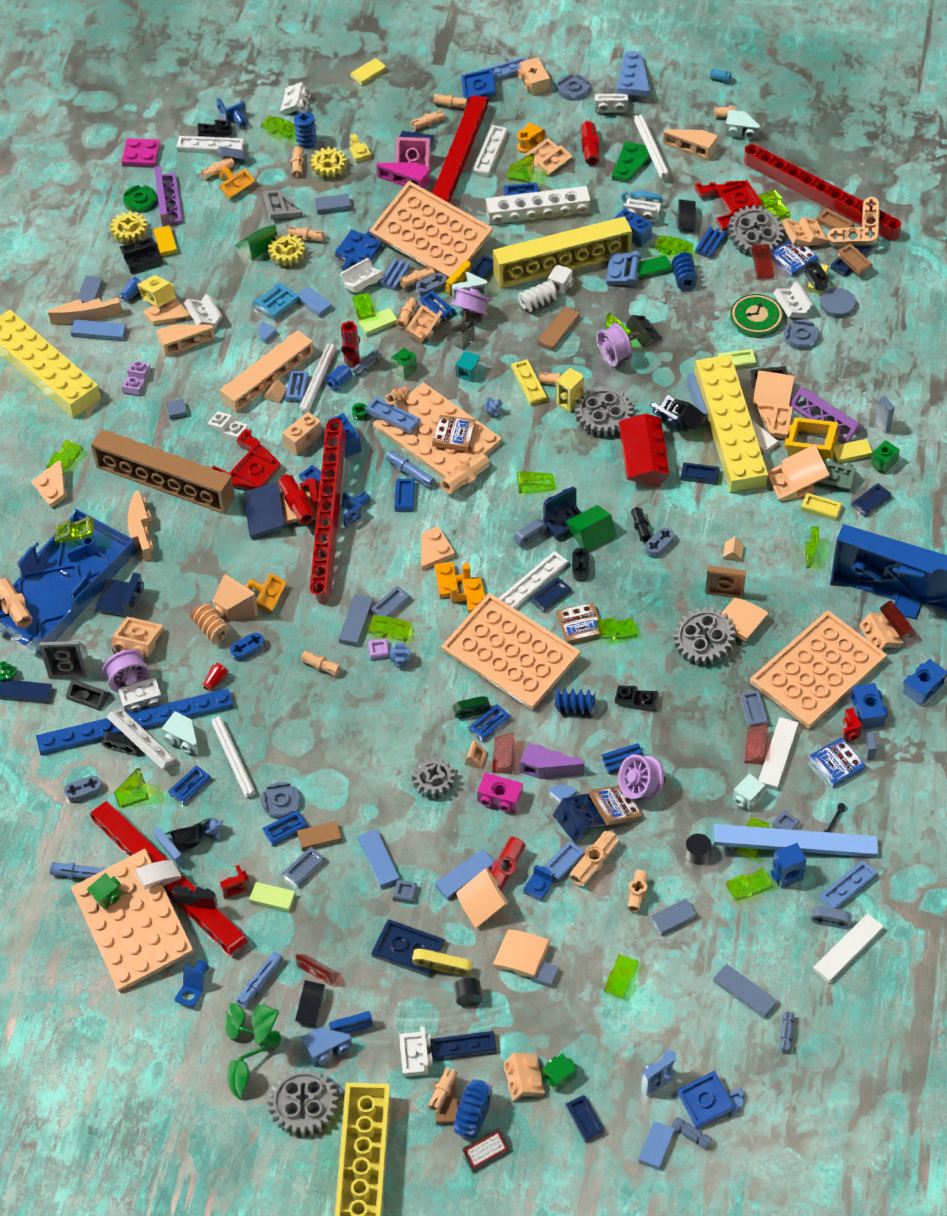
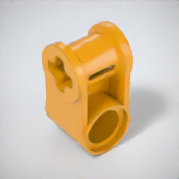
M529 123L517 133V139L519 140L517 150L522 153L529 152L543 141L546 130L533 123Z

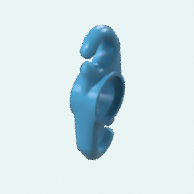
M644 190L629 193L632 197L629 199L639 200V197L646 198L644 201L653 202L652 200L657 199L659 200L657 203H661V205L663 203L662 196L657 193ZM626 191L621 194V199L624 203L627 202L625 196L628 195V192Z

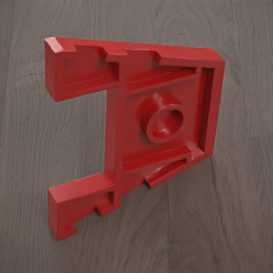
M748 180L726 181V184H716V182H709V185L694 184V189L700 199L717 194L728 210L729 214L716 218V224L721 231L726 232L729 229L728 225L731 217L734 216L735 212H739L740 208L745 210V207L748 206L749 209H752L753 205L756 209L759 206L762 207V201Z
M246 429L237 439V444L246 448L249 452L228 474L232 476L233 487L252 490L266 485L281 468V464ZM215 465L212 466L214 470L226 472Z

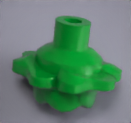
M6 661L0 662V680H11L17 674V667L12 666L10 663L7 664Z

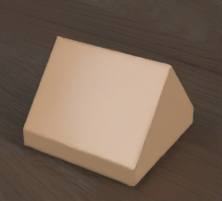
M278 379L271 383L263 397L280 403L286 394L287 388Z
M736 537L726 541L723 559L742 561L744 544Z
M472 741L465 765L480 769L482 768L487 751L476 741Z

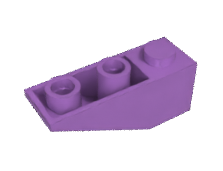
M529 743L520 761V773L538 779L583 775L585 773V761L578 757L564 755L559 751L546 749L538 744Z

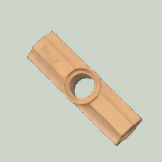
M479 453L469 461L455 467L454 472L441 480L442 489L451 494L461 486L477 478L476 475L489 467L490 461L488 457L483 453Z
M6 578L0 579V599L4 613L10 614L17 627L21 629L27 628L32 623L33 618L26 608L24 596L22 593H17L11 582Z
M604 831L594 845L586 849L585 856L569 874V878L574 884L584 887L593 874L602 869L603 862L619 844V839L610 831Z

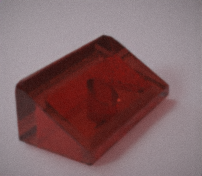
M890 600L880 607V611L901 638L915 636L914 629L893 601Z
M768 724L747 728L744 763L764 765Z
M514 733L495 737L492 773L512 774Z
M296 954L295 956L298 968L332 986L339 976L337 971L306 954Z

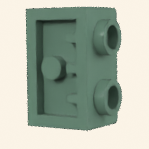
M825 458L823 462L830 477L817 483L851 491L856 468L849 463L837 464L834 460Z

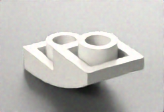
M219 411L208 422L209 427L236 441L246 429L250 430L248 424L234 421L232 415Z
M172 860L155 862L135 869V874L144 890L159 883H162L164 886L182 877Z

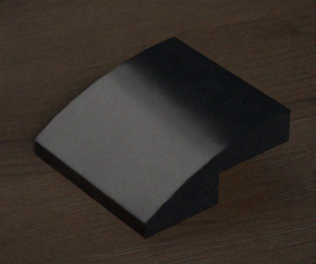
M152 237L119 247L130 273L163 264L162 257Z

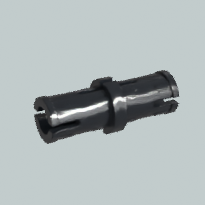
M635 507L631 510L634 528L638 531L640 541L645 543L652 537L648 528L649 522L644 517L643 509Z

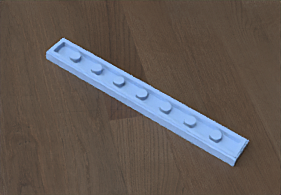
M714 824L713 827L714 846L779 850L798 843L802 852L875 858L878 855L877 836Z

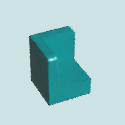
M464 350L455 365L456 377L472 382L475 378V367L480 360V355Z

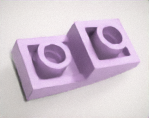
M142 361L132 362L127 370L128 377L122 385L123 393L135 395L141 393L149 373L150 363Z

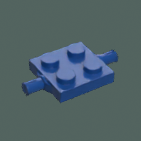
M351 229L335 251V256L345 261L341 269L344 271L350 268L351 265H355L366 258L372 261L382 247V242L372 238L369 230L366 234H362Z

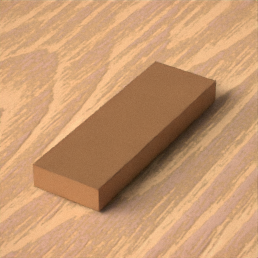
M564 306L537 340V344L553 351L579 319L580 313Z

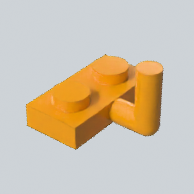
M224 166L219 174V178L224 180L227 176L228 179L221 183L218 188L230 200L253 185L255 179L246 168L234 175L228 167Z
M453 562L434 564L440 599L450 598V586L452 584L457 586V582H462V579L471 578L469 563L463 564V574L455 575Z
M270 573L263 585L254 579H250L245 587L250 590L254 588L260 592L256 599L257 607L271 614L287 582Z
M481 577L462 579L464 590L462 594H458L455 584L450 586V600L452 602L466 601L469 614L485 598Z

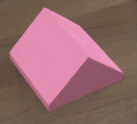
M396 137L395 163H418L426 167L430 166V138Z

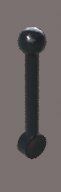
M838 804L837 812L828 829H825L824 832L832 833L831 830L840 813L845 810V804Z

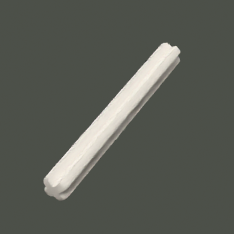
M636 115L634 121L661 178L667 177L669 171L643 115Z
M327 344L300 404L299 408L302 413L309 412L335 354L336 346L334 344Z
M220 716L213 718L212 725L246 798L254 796L255 790Z

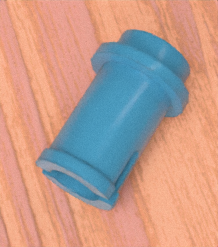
M712 68L710 79L720 80L724 83L730 82L732 73L729 70L722 71Z

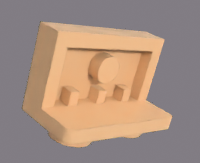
M421 305L404 332L419 343H422L425 338L428 340L434 332L431 330L433 326L436 328L442 320L439 318L442 311L439 310L435 314L424 305Z
M869 613L859 625L867 640L881 651L885 647L900 648L903 644L898 631L886 613Z
M514 1052L504 1062V1070L507 1075L508 1089L512 1101H517L522 1096L542 1097L545 1094L537 1054Z

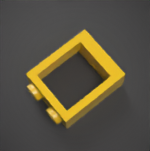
M795 417L793 425H789V438L785 439L784 444L788 457L815 445L795 442L797 433L804 432L827 435L824 446L816 445L823 460L825 458L832 459L839 436L838 422Z

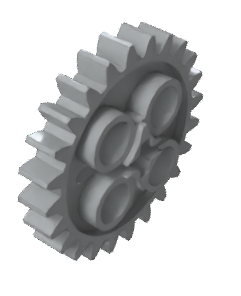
M754 205L752 209H749L748 206L745 207V210L740 208L739 212H735L734 216L730 219L728 225L729 240H734L732 245H738L737 250L744 249L743 254L749 251L750 256L753 253H756L757 257H759L760 253L766 256L767 251L770 253L773 249L778 248L784 235V228L781 227L782 222H778L779 216L773 217L774 212L768 213V208L763 211L761 206L758 209Z
M601 386L600 390L594 387L593 392L587 390V395L582 393L581 398L577 399V403H575L576 422H579L580 427L584 426V431L590 429L591 434L598 432L597 434L600 436L601 433H604L607 437L608 432H610L612 435H615V431L620 433L619 421L633 417L634 407L632 406V400H629L628 395L624 396L623 391L617 393V388L611 391L610 386L607 390H604L603 386Z
M704 607L702 612L696 608L695 614L689 611V617L682 616L684 622H677L679 628H674L676 633L673 635L674 644L678 654H681L683 659L688 657L689 663L695 660L696 665H698L700 661H703L704 666H706L707 661H710L713 665L714 659L717 658V660L721 661V655L727 657V650L732 651V645L736 644L735 624H733L732 618H728L727 613L722 615L721 609L715 613L714 607L710 611H707L706 607ZM697 624L701 626L705 636L709 638V641L714 648H711L709 646L705 636L701 634V631Z
M302 1067L301 1073H298L294 1068L293 1075L286 1071V1078L278 1077L279 1085L272 1084L274 1091H269L271 1099L268 1100V1106H270L268 1109L269 1113L273 1114L272 1121H278V1128L284 1126L285 1133L292 1129L293 1136L298 1131H301L302 1137L305 1136L306 1131L313 1135V1129L315 1128L322 1132L321 1125L323 1124L328 1127V1119H335L332 1112H338L336 1104H339V1099L335 1097L338 1091L334 1089V1082L328 1083V1075L322 1078L321 1070L314 1074L313 1068L310 1069L309 1073L305 1071V1067ZM305 1084V1118L301 1119L302 1085ZM312 1089L319 1090L317 1093H310ZM290 1090H297L295 1094H288ZM312 1109H318V1110H319V1111H318L317 1113H315V1114L309 1113ZM290 1110L297 1111L295 1114H288Z

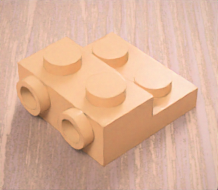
M127 616L112 636V647L117 645L121 651L129 649L138 650L142 653L143 657L148 658L155 649L156 640L163 632V625Z

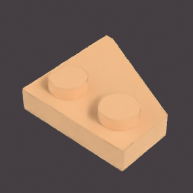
M176 298L161 307L153 305L143 311L144 317L153 326L175 323V319L186 318V321L191 319V315Z
M758 402L757 409L766 431L772 437L786 439L788 437L793 407Z
M60 460L31 481L51 508L67 497L66 489L64 488L65 477L62 470L64 465Z
M439 526L422 532V570L455 557L454 550Z

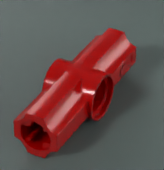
M585 121L581 124L582 152H584L585 164L596 166V164L600 163L599 136L596 135L595 123Z
M347 321L341 325V352L344 356V364L349 368H354L360 362L359 344L361 339L358 336L357 325L354 324V321Z
M285 474L281 476L278 484L284 493L289 509L293 510L300 524L306 525L311 523L315 517L308 504L305 492L302 488H299L293 475Z
M514 836L508 838L498 859L492 863L491 873L499 883L497 887L500 891H502L510 874L515 871L516 863L526 846L524 841ZM502 862L506 865V871L501 867Z

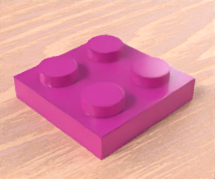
M127 138L121 161L122 166L154 168L161 145L160 140Z

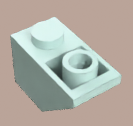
M729 110L725 136L758 140L760 125L746 112Z
M174 712L162 727L164 740L170 745L174 744L180 747L186 753H192L197 756L199 751L191 719Z

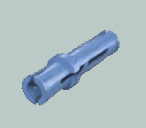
M393 450L388 452L387 456L389 457H386V460L397 466L399 471L406 472L427 488L433 486L435 482L434 477L413 465L408 458H403Z
M51 862L50 875L68 876L69 879L74 877L88 879L95 875L92 873H99L106 868L75 865L73 862L69 864Z
M272 952L253 979L246 983L245 989L236 998V1002L241 1007L247 1008L255 995L260 994L262 986L281 962H283V957L279 953Z

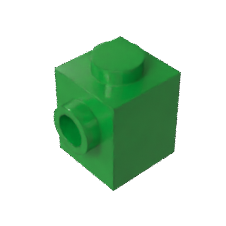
M402 348L391 357L392 371L403 380H406L417 371V357L406 348Z
M885 440L872 452L870 465L885 474L898 462L900 449Z
M106 872L87 888L91 896L104 910L111 904L118 902L124 894L119 888L122 884L115 876L110 878Z
M562 1053L558 1057H552L546 1066L542 1068V1078L557 1093L576 1079L577 1066L571 1058L567 1059Z

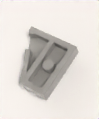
M281 190L264 191L263 197L270 219L302 217L303 211L293 206L294 202L287 198Z

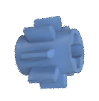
M396 643L395 647L390 648V662H396V667H405V662H410L411 651L410 648H405V643Z

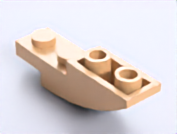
M138 490L135 491L129 506L128 528L130 538L134 539L136 548L141 547L144 560L148 561L152 560L151 552L154 551L151 540L147 541V537H149L148 530L150 529L149 522L152 521L150 511L145 510L147 507L145 496L141 497Z

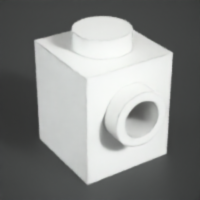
M556 265L547 278V282L549 280L553 282L557 294L564 295L567 289L573 285L572 269Z

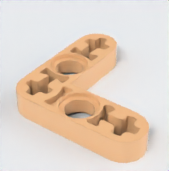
M874 197L865 199L863 203V227L831 229L827 235L830 245L847 246L851 243L853 246L875 244L879 238L878 200ZM870 204H873V212L869 210ZM874 218L876 221L873 224H868L866 220ZM869 230H872V238H868ZM853 233L858 235L854 240L848 238Z

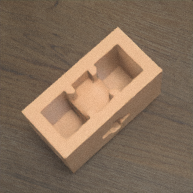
M538 57L520 62L518 76L524 81L525 89L529 90L531 95L550 90V77Z
M309 412L304 414L282 433L284 447L298 456L322 436L321 421Z

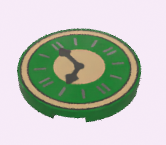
M750 294L735 301L731 307L730 320L738 329V332L749 337H763V335L778 331L783 323L784 314L781 305L775 299L762 294Z

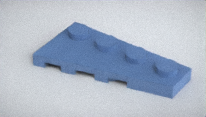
M625 51L617 93L649 96L650 90L641 53Z

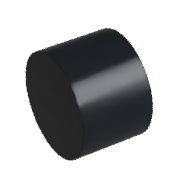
M700 833L689 836L685 847L687 860L696 865L706 863L711 855L712 844L710 839Z
M467 977L459 979L454 983L455 999L458 1005L464 1007L474 1006L482 1001L479 979Z

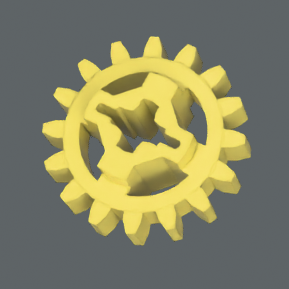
M330 147L327 150L321 148V152L316 150V155H311V170L315 171V175L320 174L321 178L324 175L327 178L330 175L336 177V174H342L341 170H346V156L342 154L341 150L337 152L336 148L330 150Z
M131 211L128 214L122 212V216L116 215L117 219H112V224H110L111 234L115 240L120 239V243L125 240L129 244L131 240L133 242H136V239L141 240V235L146 236V231H148L147 221L143 215L138 216V212L134 214Z
M281 234V238L276 236L275 241L271 240V245H268L269 257H271L272 262L276 261L277 265L283 263V266H286L289 263L292 266V262L298 264V259L303 260V255L306 254L305 243L302 242V238L297 239V235L291 237L288 234L285 237L284 234Z

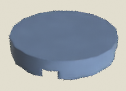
M570 74L559 80L557 89L562 98L577 101L589 94L590 83L582 75L576 74V76H572Z
M843 288L828 289L821 296L820 307L824 310L825 314L831 317L842 318L847 314L850 315L855 309V297L851 292Z
M795 320L790 325H786L784 340L791 348L807 350L817 344L819 329L810 321Z
M277 782L269 785L267 790L262 793L261 806L265 814L279 820L299 810L301 795L299 790L291 786L290 783Z

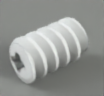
M551 280L543 282L542 285L539 284L536 287L530 288V290L527 289L524 292L518 293L519 303L523 309L527 308L529 312H532V306L535 309L539 308L538 303L543 307L545 306L544 301L547 304L551 303V299L554 302L557 301L556 288Z

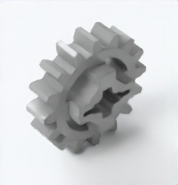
M435 756L432 757V761L424 758L425 763L418 762V768H413V787L417 788L419 794L424 792V797H427L429 794L432 795L433 799H435L436 794L443 797L444 791L450 793V787L454 788V781H456L454 767H450L449 761L443 763V758H440L439 761H436Z

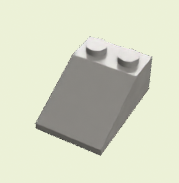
M80 641L39 643L49 679L88 677L89 656L86 647Z

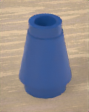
M137 277L129 279L119 297L127 303L140 293L137 284L142 281Z

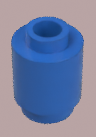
M345 364L338 366L327 376V385L333 390L341 389L351 379L353 375L352 370Z

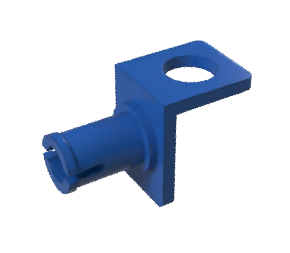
M217 98V109L225 120L228 121L234 118L240 128L248 124L247 119L243 116L245 113L244 102L226 108L221 99Z
M365 491L355 498H352L346 492L343 493L342 506L347 510L344 514L345 527L361 518L362 506L371 501L369 494H366Z
M198 960L194 968L188 966L183 968V986L176 995L175 1002L189 1007L195 1006L204 992V974L209 969V964L206 961ZM191 993L194 995V998L185 1000L182 998V995Z

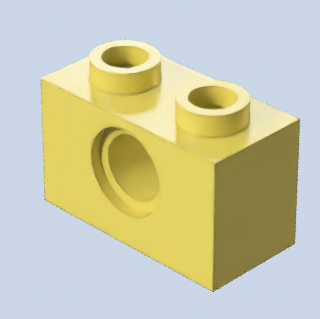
M153 275L137 284L143 300L157 307H161L176 298L173 284L158 276Z
M569 368L556 380V404L571 413L575 409L577 399L581 398V394L584 393V376L580 372Z

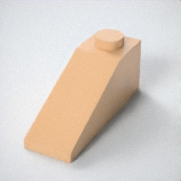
M664 130L663 144L708 160L717 148L718 135L704 130Z
M171 325L156 330L158 343L165 356L215 339L212 325Z

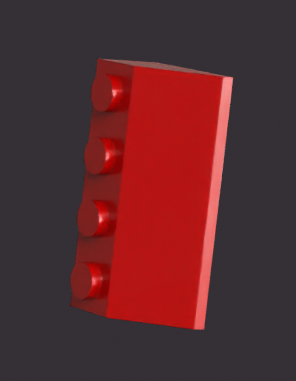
M644 413L620 420L619 430L626 479L660 487L670 475L661 417Z

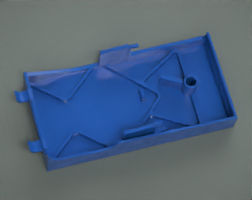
M76 508L74 509L75 513L38 553L35 549L39 545L37 542L17 562L20 577L13 584V587L17 593H22L24 596L26 608L33 618L32 623L24 629L17 627L10 614L4 613L0 599V632L40 655L42 653L39 643L55 642L102 591L106 580L112 579L137 552L134 539Z
M842 525L836 540L830 585L834 581L895 600L892 610L885 609L886 612L892 613V615L916 619L921 603L943 609L947 612V555L852 526Z

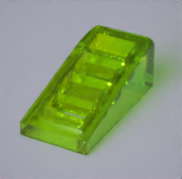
M516 472L519 494L555 490L553 473Z

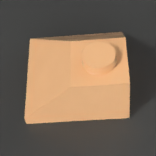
M225 574L213 599L214 609L217 611V614L228 621L256 618L258 616L255 593Z

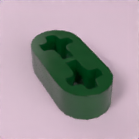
M480 696L458 701L452 708L455 717L463 719L485 714L491 709L487 697Z

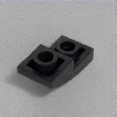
M215 120L214 124L197 123V137L223 138L232 135L231 121Z
M678 200L677 230L694 232L696 201Z
M618 685L615 704L637 710L656 711L659 693L658 691L638 690L637 686Z
M176 884L172 889L174 901L196 908H216L218 906L216 894L208 888L203 889L198 886L193 892L186 886L181 887Z
M308 980L304 981L295 1022L316 1026L325 984Z

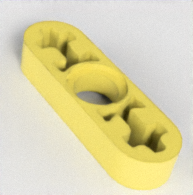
M416 949L413 952L412 963L417 966L460 976L472 974L473 962L470 960L425 949Z

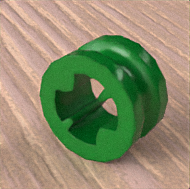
M364 403L353 405L352 416L355 420L363 421L368 417L365 409L367 405Z

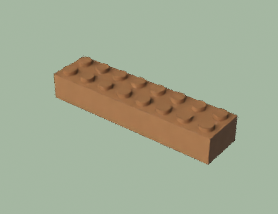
M104 429L100 431L91 444L96 468L224 515L235 500L232 476L226 472L214 470L209 466H203L195 461L181 458L176 454L164 452L162 449L153 448L145 443L134 441L129 437H123Z

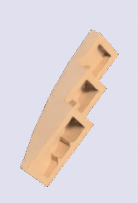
M118 297L102 303L98 298L83 304L79 299L47 310L51 324H73L74 319L97 321L123 314Z

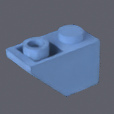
M321 1027L301 1037L302 1046L314 1067L319 1064H326L331 1058L343 1055L352 1048V1040L349 1034Z

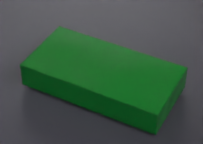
M666 255L639 261L637 276L639 279L671 272L672 266Z

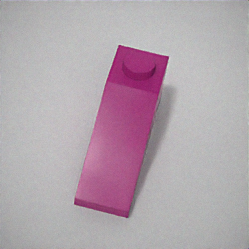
M418 163L376 164L377 177L403 187L410 181L424 189L431 180L430 168Z

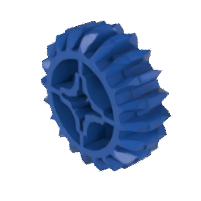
M473 1079L466 1086V1090L463 1093L454 1120V1132L462 1138L471 1140L476 1138L486 1119L492 1099V1086L485 1081Z

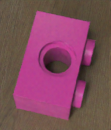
M485 772L477 791V802L487 807L499 808L504 812L516 813L523 796V783Z

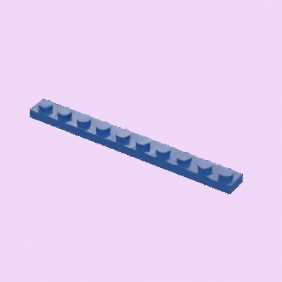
M229 688L127 714L146 730L165 725L174 712L191 719L233 708ZM108 718L36 735L40 755H45L101 741L106 732L125 734Z

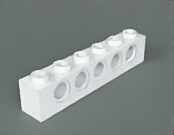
M587 186L486 198V212L489 225L590 213V198Z

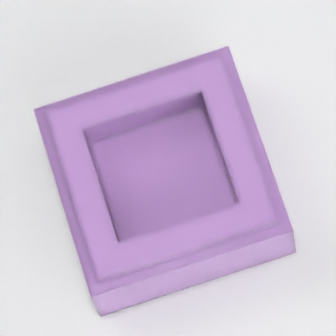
M387 638L368 641L371 661L390 658Z

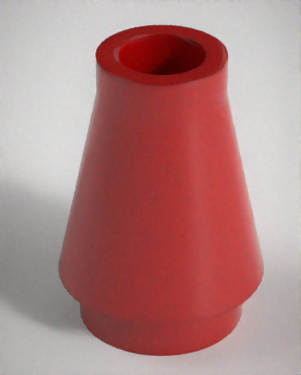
M218 662L212 665L202 687L211 692L228 677V669Z

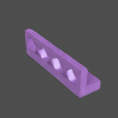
M161 166L154 167L162 227L183 224L176 173L162 175ZM173 179L169 185L163 182L164 180ZM169 190L174 192L171 196L166 195ZM171 202L176 204L173 208H170L167 205H169ZM172 214L178 217V219L168 220Z
M800 387L790 403L791 407L809 419L819 420L822 418V421H826L825 417L833 416L835 422H838V438L846 443H849L856 431L861 432L864 427L804 387ZM801 396L806 398L807 406L802 408L796 405ZM818 406L821 416L814 417L811 408ZM847 425L851 428L846 437L841 435V426Z

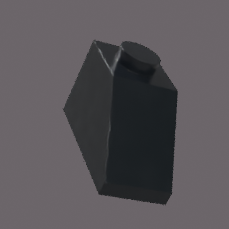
M674 399L667 410L682 419L688 428L694 430L702 425L703 419L706 416L691 403L679 399Z

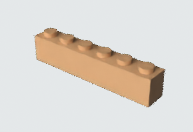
M298 330L288 336L286 340L276 345L273 350L263 355L260 360L250 365L247 370L237 375L230 383L224 385L220 389L222 402L237 413L267 390L271 383L281 379L314 353L313 341Z

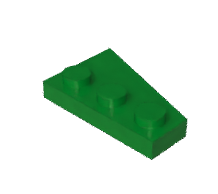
M625 141L611 180L629 183L639 172L642 165H646L651 157L646 145Z

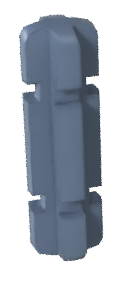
M374 349L352 369V372L356 376L361 375L381 357V353Z
M786 1011L783 1013L780 1051L783 1053H790L792 1049L795 1018L793 1012Z
M680 1117L674 1119L672 1128H675L677 1132L681 1131L683 1136L694 1143H700L699 1146L704 1149L710 1147L712 1143L710 1136L703 1135L702 1131L689 1123L685 1124V1121Z

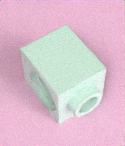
M748 774L734 789L733 800L739 807L749 811L764 796L765 785L751 774Z

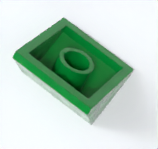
M272 224L257 230L236 243V247L250 260L255 259L268 250L271 240L275 241L277 236L276 225Z
M599 505L566 521L580 547L588 551L616 537L611 514Z

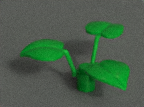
M230 1003L225 1014L224 1030L230 1039H237L240 1031L255 1034V1043L260 1047L257 1050L240 1056L238 1061L231 1060L228 1065L227 1083L231 1092L238 1099H243V1093L249 1080V1068L243 1060L260 1052H266L267 1048H277L281 1043L280 1032L272 1030L280 1011L264 1004H260L254 1009L252 1015L254 1030L242 1026L245 1022V1013L240 1005Z

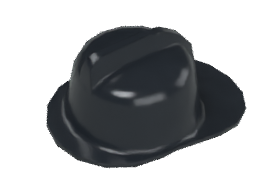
M208 819L189 827L167 832L165 835H171L178 850L192 849L202 839L201 823Z

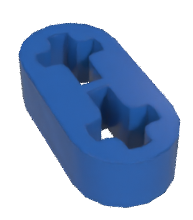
M252 633L232 644L230 647L232 659L243 661L263 650L265 647L263 635Z

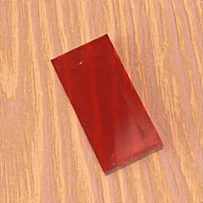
M769 244L752 245L751 251L756 280L774 278Z

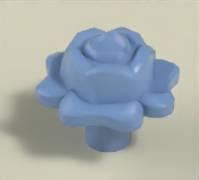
M491 397L486 398L484 406L486 413L494 417L500 416V406L503 405L502 400L498 399L495 401Z
M216 818L207 820L203 823L204 830L202 835L209 834L218 839L222 836L219 830L224 821H217Z

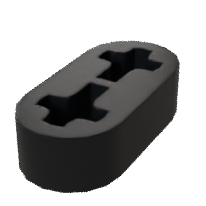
M808 262L805 265V276L815 290H826L829 284L827 274L818 262Z
M582 547L576 548L572 553V577L579 582H583L589 577V551ZM579 555L583 556V561H579ZM579 568H583V574H579Z
M106 732L101 740V744L105 748L129 755H135L139 748L127 736L113 732Z

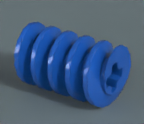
M299 113L294 117L296 142L303 148H313L317 144L315 116L312 113Z
M689 252L677 254L672 259L677 287L684 291L691 290L696 286L698 280L693 255Z
M556 688L555 707H557L558 713H561L564 707L566 713H569L571 708H573L574 713H577L579 708L582 714H585L587 709L590 714L594 713L596 690L594 695H591L588 689L584 695L582 689L579 690L578 694L575 693L574 689H571L570 694H568L567 689L564 688L561 694L559 688Z

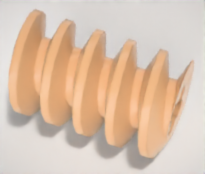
M210 604L197 606L190 613V618L207 638L211 640V643L217 645L225 639L230 626L225 623L224 619H221V616L217 614L215 609H212Z

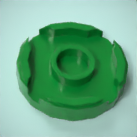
M135 185L124 192V206L131 212L142 213L149 211L157 202L156 192L147 185H144V187Z

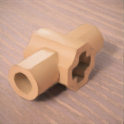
M637 870L634 881L629 883L627 909L630 912H640L642 902L646 901V882L648 878L646 871Z

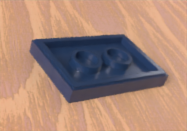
M278 481L243 492L251 539L286 528Z
M388 919L371 956L430 977L433 969L417 966L412 963L413 952L416 949H425L441 953L446 939Z

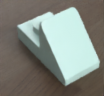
M466 272V282L452 284L453 301L457 293L455 287L468 291L472 288L479 290L481 295H488L487 281L469 272Z

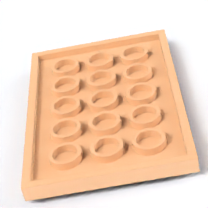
M408 181L369 232L370 235L424 266L432 267L435 272L444 274L448 279L465 260L470 262L491 235L493 228Z
M424 382L409 393L403 401L395 405L421 418V423L412 434L380 419L373 423L374 429L441 478L447 477L454 472L455 467L469 461L479 453L487 456L502 443L500 436L476 420L468 451L432 446L440 414L468 419L474 418Z
M491 593L487 594L441 646L443 652L531 710L535 709L581 655L578 649Z
M827 610L750 678L749 683L810 729L852 690L853 686H857L884 662L887 654Z
M145 849L71 887L119 992L195 953L162 883L144 890L135 874V869L152 864ZM105 872L110 878L115 876L122 884L119 888L124 893L118 902L111 904L106 910L98 904L87 890Z

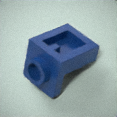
M535 865L533 868L534 873L524 887L523 893L542 902L554 883V874L547 867Z

